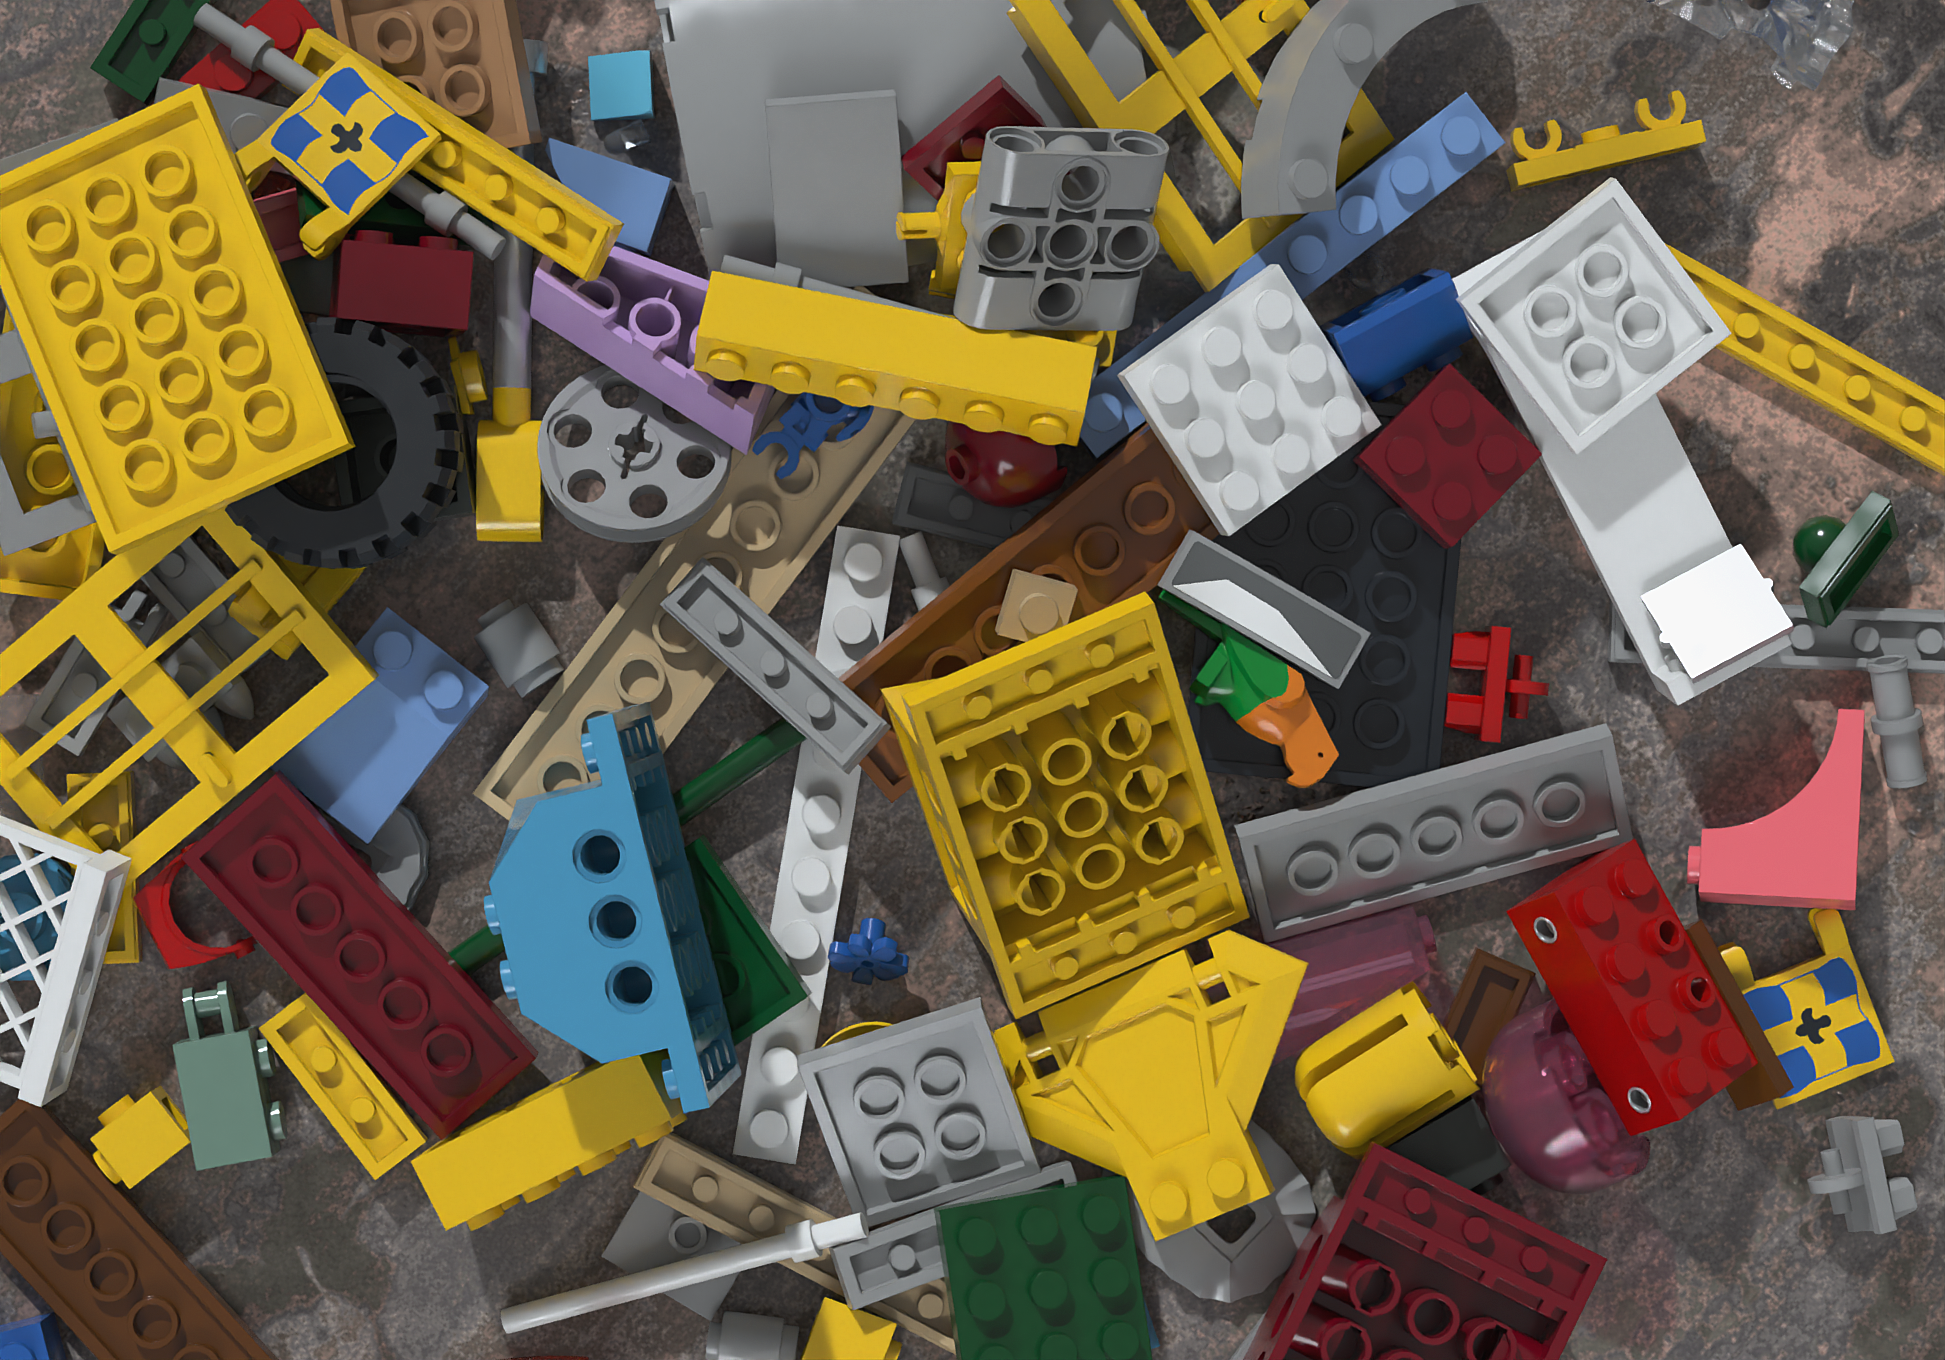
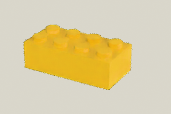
M668 1049L603 1064L597 1061L445 1137L414 1158L411 1163L445 1230L447 1231L465 1221L470 1231L476 1230L505 1214V1210L521 1201L520 1194H522L526 1204L533 1202L561 1186V1182L576 1174L574 1167L578 1166L582 1176H585L616 1160V1155L632 1146L629 1140L634 1138L638 1147L641 1148L674 1131L673 1127L688 1118L683 1113L680 1098L670 1099L665 1087L661 1063L662 1060L670 1059Z

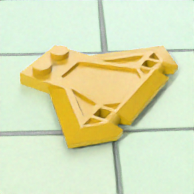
M1231 930L1208 939L1214 958L1195 965L1185 948L1039 1011L1038 1015L1044 1029L1041 1032L1026 1038L1017 1021L1003 1026L994 1032L1030 1136L1128 1178L1155 1242L1266 1197L1275 1191L1248 1126L1309 963ZM1224 981L1230 996L1212 1003L1206 989ZM1053 1054L1060 1069L1043 1075L1037 1061Z

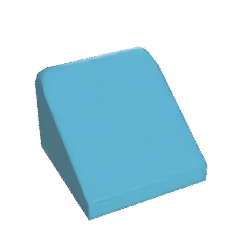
M650 50L588 56L591 121L655 118L653 60Z

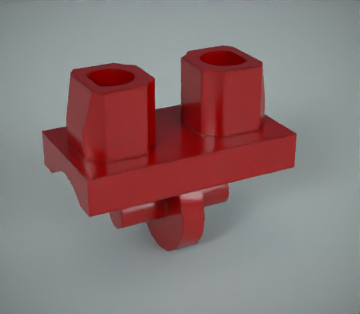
M1485 626V632L1471 631L1452 634L1449 667L1481 670L1478 695L1447 693L1445 727L1464 733L1475 734L1474 740L1500 743L1505 692H1511L1509 718L1528 719L1530 694L1549 695L1550 683L1531 681L1534 656L1515 654L1513 678L1507 679L1511 628Z

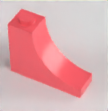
M1838 709L1837 725L1826 758L1811 781L1784 806L1767 816L1749 823L1725 828L1702 829L1701 846H1689L1687 884L1699 885L1701 902L1856 910L1865 710Z

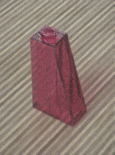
M1406 904L1272 942L1262 943L1309 963L1271 1067L1431 970L1427 954L1437 952V947L1428 916L1417 917L1414 907ZM1207 958V959H1204V960L1196 961V962H1193V963H1194L1195 965H1197V964H1200V963H1202V962H1204V961H1207V960H1209V959H1211V958ZM1224 981L1206 989L1212 1003L1230 996Z

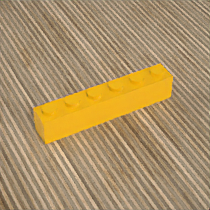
M712 271L696 336L693 370L709 373L711 376L723 381H737L741 379L771 385L777 390L789 394L806 392L836 398L840 402L854 407L871 405L901 411L903 414L915 419L937 418L962 423L980 432L1006 431L1030 437L1034 441L1045 445H1058L1062 443L1078 446L1097 347L1014 330L980 329L969 326L958 319Z

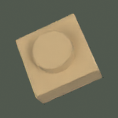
M1013 569L995 631L1000 636L1027 642L1067 625L1078 589L1073 584Z

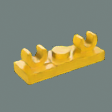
M1677 90L1668 94L1671 114L1665 120H1659L1652 116L1647 98L1639 99L1635 103V118L1638 124L1646 130L1643 132L1636 131L1621 135L1618 125L1601 127L1581 133L1583 144L1557 151L1561 144L1562 133L1554 119L1544 123L1547 143L1542 149L1529 147L1525 141L1523 128H1515L1511 132L1510 144L1515 155L1524 161L1514 163L1506 170L1511 192L1698 148L1706 142L1702 120L1681 124L1686 114V101L1683 94Z

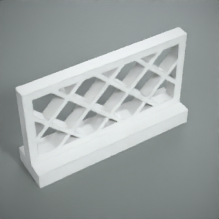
M0 815V836L10 840L22 863L0 874V912L5 920L4 923L0 924V932L7 929L10 930L26 962L5 973L0 968V1002L10 1020L0 1025V1033L14 1028L26 1051L21 1069L3 1062L0 1057V1082L20 1089L19 1099L42 1107L67 1091L132 858L112 850L98 854ZM31 848L44 853L35 857ZM52 856L77 865L71 890L58 897L55 896L39 865L40 862ZM25 870L42 904L19 915L2 881ZM68 900L65 912H63L60 903ZM46 911L58 937L53 950L39 955L23 921ZM51 959L50 966L47 971L43 962ZM30 969L42 994L38 1007L23 1013L7 980ZM35 1017L33 1027L31 1029L27 1020Z

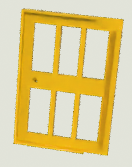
M1009 0L1013 8L1006 12L1083 128L1134 129L1155 134L1185 109L1241 193L1243 164L1199 97L1232 71L1259 112L1262 100H1257L1262 83L1246 59L1282 30H1284L1287 36L1290 35L1292 30L1310 10L1304 0H1246L1221 21L1207 0H1185L1206 33L1175 58H1172L1134 0H1112L1158 68L1155 74L1120 102L1117 101L1050 0ZM1261 11H1263V12H1262V19H1263L1265 22H1261L1260 19H1259V13H1260ZM1362 88L1353 103L1346 122V127L1350 133L1341 140L1337 160L1336 187L1395 140ZM1164 171L1153 225L1159 235V241L1179 271H1191L1204 292H1210L1303 214L1244 219L1218 242L1213 244Z
M228 505L116 555L0 654V697L73 635L79 639L112 678L21 756L0 732V785L40 831L98 854L103 853L74 819L72 814L162 738L201 782L117 852L132 858L124 888L379 676L275 552L267 551L251 540L252 535L241 526L235 525L225 511ZM203 526L240 571L147 649L110 604ZM250 581L282 618V621L189 698L158 662L157 658L245 583ZM292 630L328 672L329 676L236 753L199 710V707ZM121 689L154 729L62 805L31 769L30 765ZM68 862V864L76 872L77 865Z

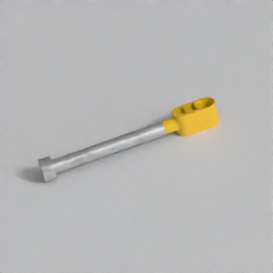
M523 39L534 94L535 78L547 76L548 43L540 40ZM534 144L508 149L534 166ZM494 222V231L506 238V244L500 254L494 259L492 420H479L477 430V540L543 542L545 488L541 479L537 450L538 434L542 421L531 420L532 317L530 315L532 296L533 247Z

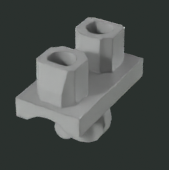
M1838 1116L1825 1120L1831 1149L1820 1152L1825 1173L1813 1176L1807 1180L1810 1193H1829L1833 1214H1845L1848 1232L1874 1231L1875 1234H1884L1897 1230L1895 1220L1917 1209L1913 1185L1907 1177L1887 1179L1882 1159L1883 1157L1902 1152L1905 1144L1900 1122L1892 1119H1874V1117Z

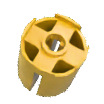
M1414 981L1409 982L1304 1048L1295 1060V1086L1302 1099L1306 1102L1307 1109L1325 1137L1331 1141L1333 1146L1355 1159H1362L1371 1141L1386 1148L1480 1089L1475 1083L1477 1078L1454 1038L1451 1040L1434 1013H1428L1427 1009L1432 1007V1005Z

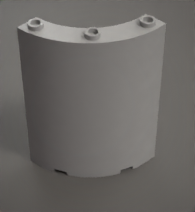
M654 0L657 16L659 15L664 40L662 45L690 187L692 195L695 197L701 225L700 234L710 276L712 271L720 272L724 254L775 268L777 262L765 99L895 89L897 95L900 155L902 156L995 77L1000 75L1041 115L1047 127L1083 128L1006 12L1013 8L1009 0ZM1050 0L1118 102L1147 80L1141 52L1144 47L1112 0ZM1145 9L1141 10L1142 13L1144 14V16H1145L1146 19H1147V15H1146ZM1169 149L1165 173L1176 187L1175 170ZM901 160L904 213L934 212L938 201L904 170ZM1077 166V167H1075V168H1073V169H1071V170H1072L1073 172H1075V171L1078 169L1079 166ZM1065 225V226L1059 228L1055 233L1060 232V231L1063 230L1067 225ZM935 238L906 239L908 266L937 260L938 247Z

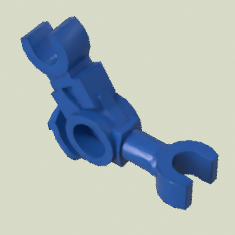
M803 392L790 404L792 407L779 419L784 428L781 431H771L763 434L755 442L752 451L759 455L772 443L783 445L788 452V460L776 473L780 479L790 476L797 469L800 462V450L804 445L815 452L829 435L827 433L829 428L841 422L845 423L846 426L835 437L836 440L841 442L853 437L866 426L874 406L854 407L846 405L836 398Z

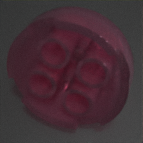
M1554 998L1514 1017L1494 1037L1488 1048L1483 1065V1098L1494 1135L1511 1160L1523 1173L1543 1187L1556 1192L1574 1195L1589 1194L1608 1188L1641 1173L1649 1160L1650 1139L1645 1135H1629L1602 1084L1586 1090L1587 1077L1595 1072Z

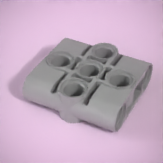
M1003 126L990 129L986 134L976 191L965 202L961 212V223L967 232V238L953 306L954 316L969 326L989 330L1115 331L1128 328L1133 321L1144 266L1150 263L1159 249V235L1153 222L1169 152L1168 143L1153 133L1134 129ZM1079 166L1075 172L1066 175L1069 170ZM1005 224L1002 229L992 233L995 228ZM1067 225L1063 230L1055 233L1059 228ZM1127 227L1124 231H1122L1121 233L1117 234V232H1118L1119 230H1121V229ZM1054 284L1051 288L1043 291L1046 287Z

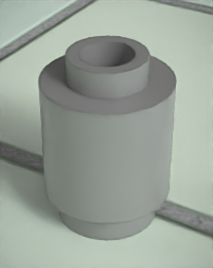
M510 599L478 619L484 630L474 637L475 641L507 688L514 686L521 698L532 693L564 671L556 658L561 654L528 603L515 608Z
M724 1311L722 1323L710 1322L705 1360H796L800 1326L784 1324L785 1318Z

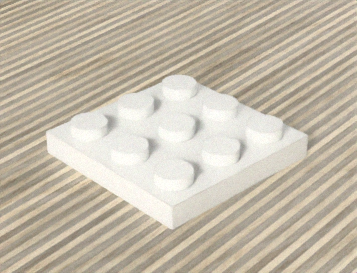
M1611 177L1456 299L1570 451L1576 455L1732 334L1617 179Z
M1270 264L1117 375L1219 533L1225 536L1232 535L1381 425L1279 264Z

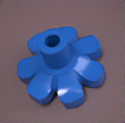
M876 918L863 919L859 934H851L848 943L832 942L828 952L830 965L834 969L842 973L852 972L851 981L865 985L872 984L874 975L881 981H890L899 978L900 975L907 974L910 958L908 955L897 952L898 943L893 939L885 937L886 924Z

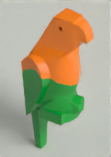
M1163 590L1158 597L1159 601L1220 644L1189 688L1197 696L1195 704L1202 707L1214 704L1222 705L1234 721L1245 731L1259 739L1280 746L1285 764L1293 774L1286 779L1287 783L1298 788H1307L1320 781L1337 759L1339 753L1308 694L1302 674L1226 624L1218 623Z

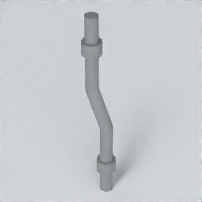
M207 3L195 15L193 24L231 49V58L249 70L255 72L261 69L300 96L319 79L318 76L274 48V39L256 27L250 25L244 28ZM408 173L389 190L390 193L425 215V224L445 237L455 235L491 260H494L500 254L506 244L505 237L467 213L468 205L447 191L439 194Z

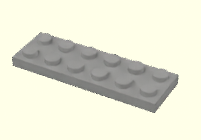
M1606 723L1234 825L1264 943L1606 850L1633 839L1613 735Z

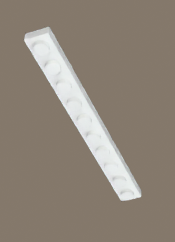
M837 525L815 656L837 678L883 641L900 536ZM808 739L803 741L800 746L770 932L812 993L752 1035L733 1154L795 1165L808 1094L797 1067V1055L815 1050L830 962L828 952L834 938L862 770L858 764L849 775L846 774Z

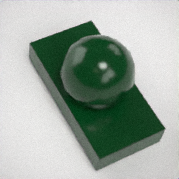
M1871 491L1847 524L1839 518L1821 515L1809 518L1798 527L1793 539L1792 554L1797 564L1808 574L1799 586V591L1809 620L1824 628L1831 626L1899 536L1890 499Z

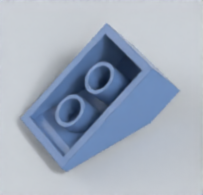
M388 607L355 646L379 676L269 767L274 773L280 769L302 795L366 845L370 844L488 697L489 690L487 684Z

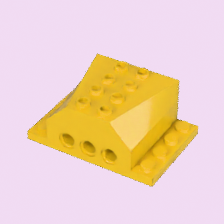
M1142 592L945 677L880 689L950 893L991 956L1007 1006L1015 1019L1250 917L1155 603L1146 592Z

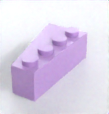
M613 246L598 279L586 282L543 254L533 278L530 315L532 318L747 455L776 388L771 385L741 379L737 381H723L711 376L709 373L693 370L696 336L709 285L708 280Z

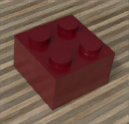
M356 230L354 236L350 237V240H342L334 250L329 317H337L341 320L356 322V320L362 321L394 334L439 338L456 336L458 338L468 330L474 252L458 250L459 240L446 237L421 236L419 242H415L414 246L393 244L394 234Z
M1451 364L1440 368L1352 460L1443 548H1451L1539 459L1542 453Z

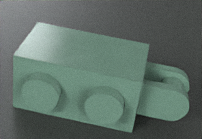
M229 981L218 982L217 989L196 993L194 987L183 989V1006L189 1038L182 1039L172 1046L196 1171L274 1156L281 1150L279 1140L287 1139L288 1131L281 1101L272 1102L267 1077L275 1076L276 1074L275 1058L271 1044L266 1038L260 1039L257 1025L246 1028L239 1027L233 991ZM221 1014L224 1032L205 1035L202 1018Z

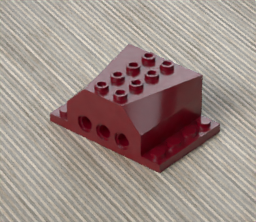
M1371 1141L1343 1200L1333 1196L1302 1241L1243 1360H1559L1607 1262V1258Z

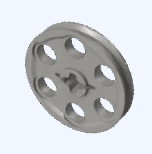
M603 365L573 380L552 401L540 426L537 450L544 488L554 506L567 520L583 531L606 540L641 543L660 540L680 533L695 524L711 510L721 496L728 481L732 460L731 445L694 421L685 424L671 422L664 415V411L669 405L607 365ZM617 385L630 386L639 395L637 401L631 406L619 409L606 404L603 396L610 388ZM569 424H581L592 433L588 442L575 448L565 447L555 438L558 431ZM643 426L645 452H639L635 460H631L627 475L624 450H631L634 443L639 441L640 431ZM694 454L704 455L714 463L711 473L699 479L684 476L678 470V466L683 459ZM591 478L601 482L605 487V492L594 502L584 503L578 502L569 494L570 488L581 479ZM644 494L658 495L667 503L665 511L654 518L637 516L632 512L631 505L635 499Z

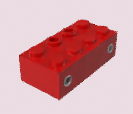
M1635 838L1585 858L1506 911L1630 1136L1680 1121L1758 1064L1755 1055ZM1546 922L1550 924L1554 933L1548 929ZM1639 1091L1646 1097L1648 1103L1642 1099Z

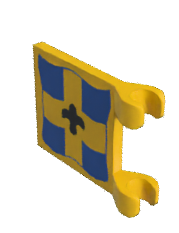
M347 51L257 140L237 151L234 156L250 193L263 181L275 162H278L328 208L309 220L302 227L299 234L305 251L314 259L321 261L325 260L336 249L349 229L442 138L439 132Z
M1812 908L1807 913L1808 921L1823 954L1754 981L1745 951L1740 946H1737L1734 942H1728L1717 947L1794 1086L1793 1089L1782 1097L1772 1100L1777 1110L1895 1062L1850 948L1842 918L1836 909Z

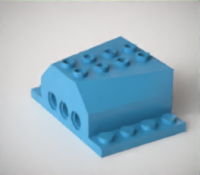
M645 702L586 720L589 733L581 735L582 752L588 771L591 774L599 772L600 780L516 801L489 880L492 895L484 896V910L491 933L493 935H502L508 959L500 962V974L505 993L509 1000L518 999L522 1015L602 1064L667 1048L670 1059L662 1060L661 1063L665 1087L670 1099L680 1098L683 1113L711 1107L742 1074L731 1036L725 1005L722 1000L714 961H712L711 957L712 952L709 940L706 937L699 909V900L689 860L687 861L684 850L685 843L650 702Z

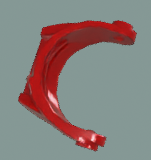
M195 843L181 849L182 853L148 882L132 900L168 969L193 966L232 953L235 954L238 960L255 951L253 945L257 944L254 936H251L247 939H239L234 945L226 948L207 947L194 943L185 937L175 924L169 906L170 888L178 871L186 865L181 857Z

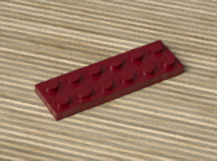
M280 769L181 857L441 1140L537 1058L539 1052Z

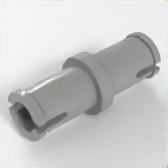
M1893 654L1873 658L1866 663L1867 671L1870 673L1876 714L1870 720L1872 732L1880 735L1887 772V786L1900 789L1923 784L1928 779L1927 772L1924 770L1918 729L1923 726L1924 722L1922 711L1914 708L1907 670V656Z

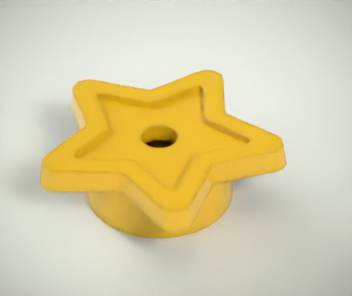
M452 336L448 338L451 354L450 366L457 387L462 414L472 415L475 414L474 402L488 400L483 366L477 349L460 353L457 337Z

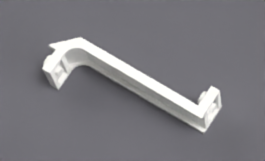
M1540 232L1453 278L1452 280L1458 295H1462ZM1465 312L1470 330L1486 352L1529 439L1542 453L1539 458L1657 691L1676 705H1680L1792 645L1788 635H1785L1694 684L1692 683L1672 649L1662 647L1660 641L1661 631L1642 603L1641 596L1733 547L1656 393L1576 455L1570 451Z

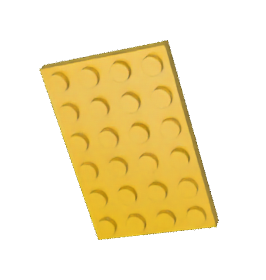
M200 84L194 85L0 176V286L109 553L115 555L124 553L356 447L205 87Z

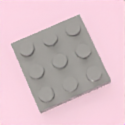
M981 997L797 1055V1067L853 1214L862 1212L868 1227L1041 1173L1039 1158Z

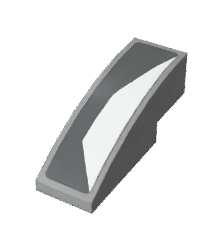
M1190 529L1158 583L1159 587L1337 689L1340 688L1371 634L1292 586Z

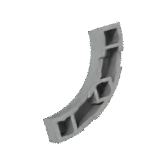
M1488 0L1318 1L1292 30L1274 58L1260 88L1257 100H1262L1256 118L1252 140H1246L1243 153L1241 177L1242 219L1336 210L1335 184L1342 134L1353 103L1372 69L1397 41L1424 21L1447 10L1488 2Z

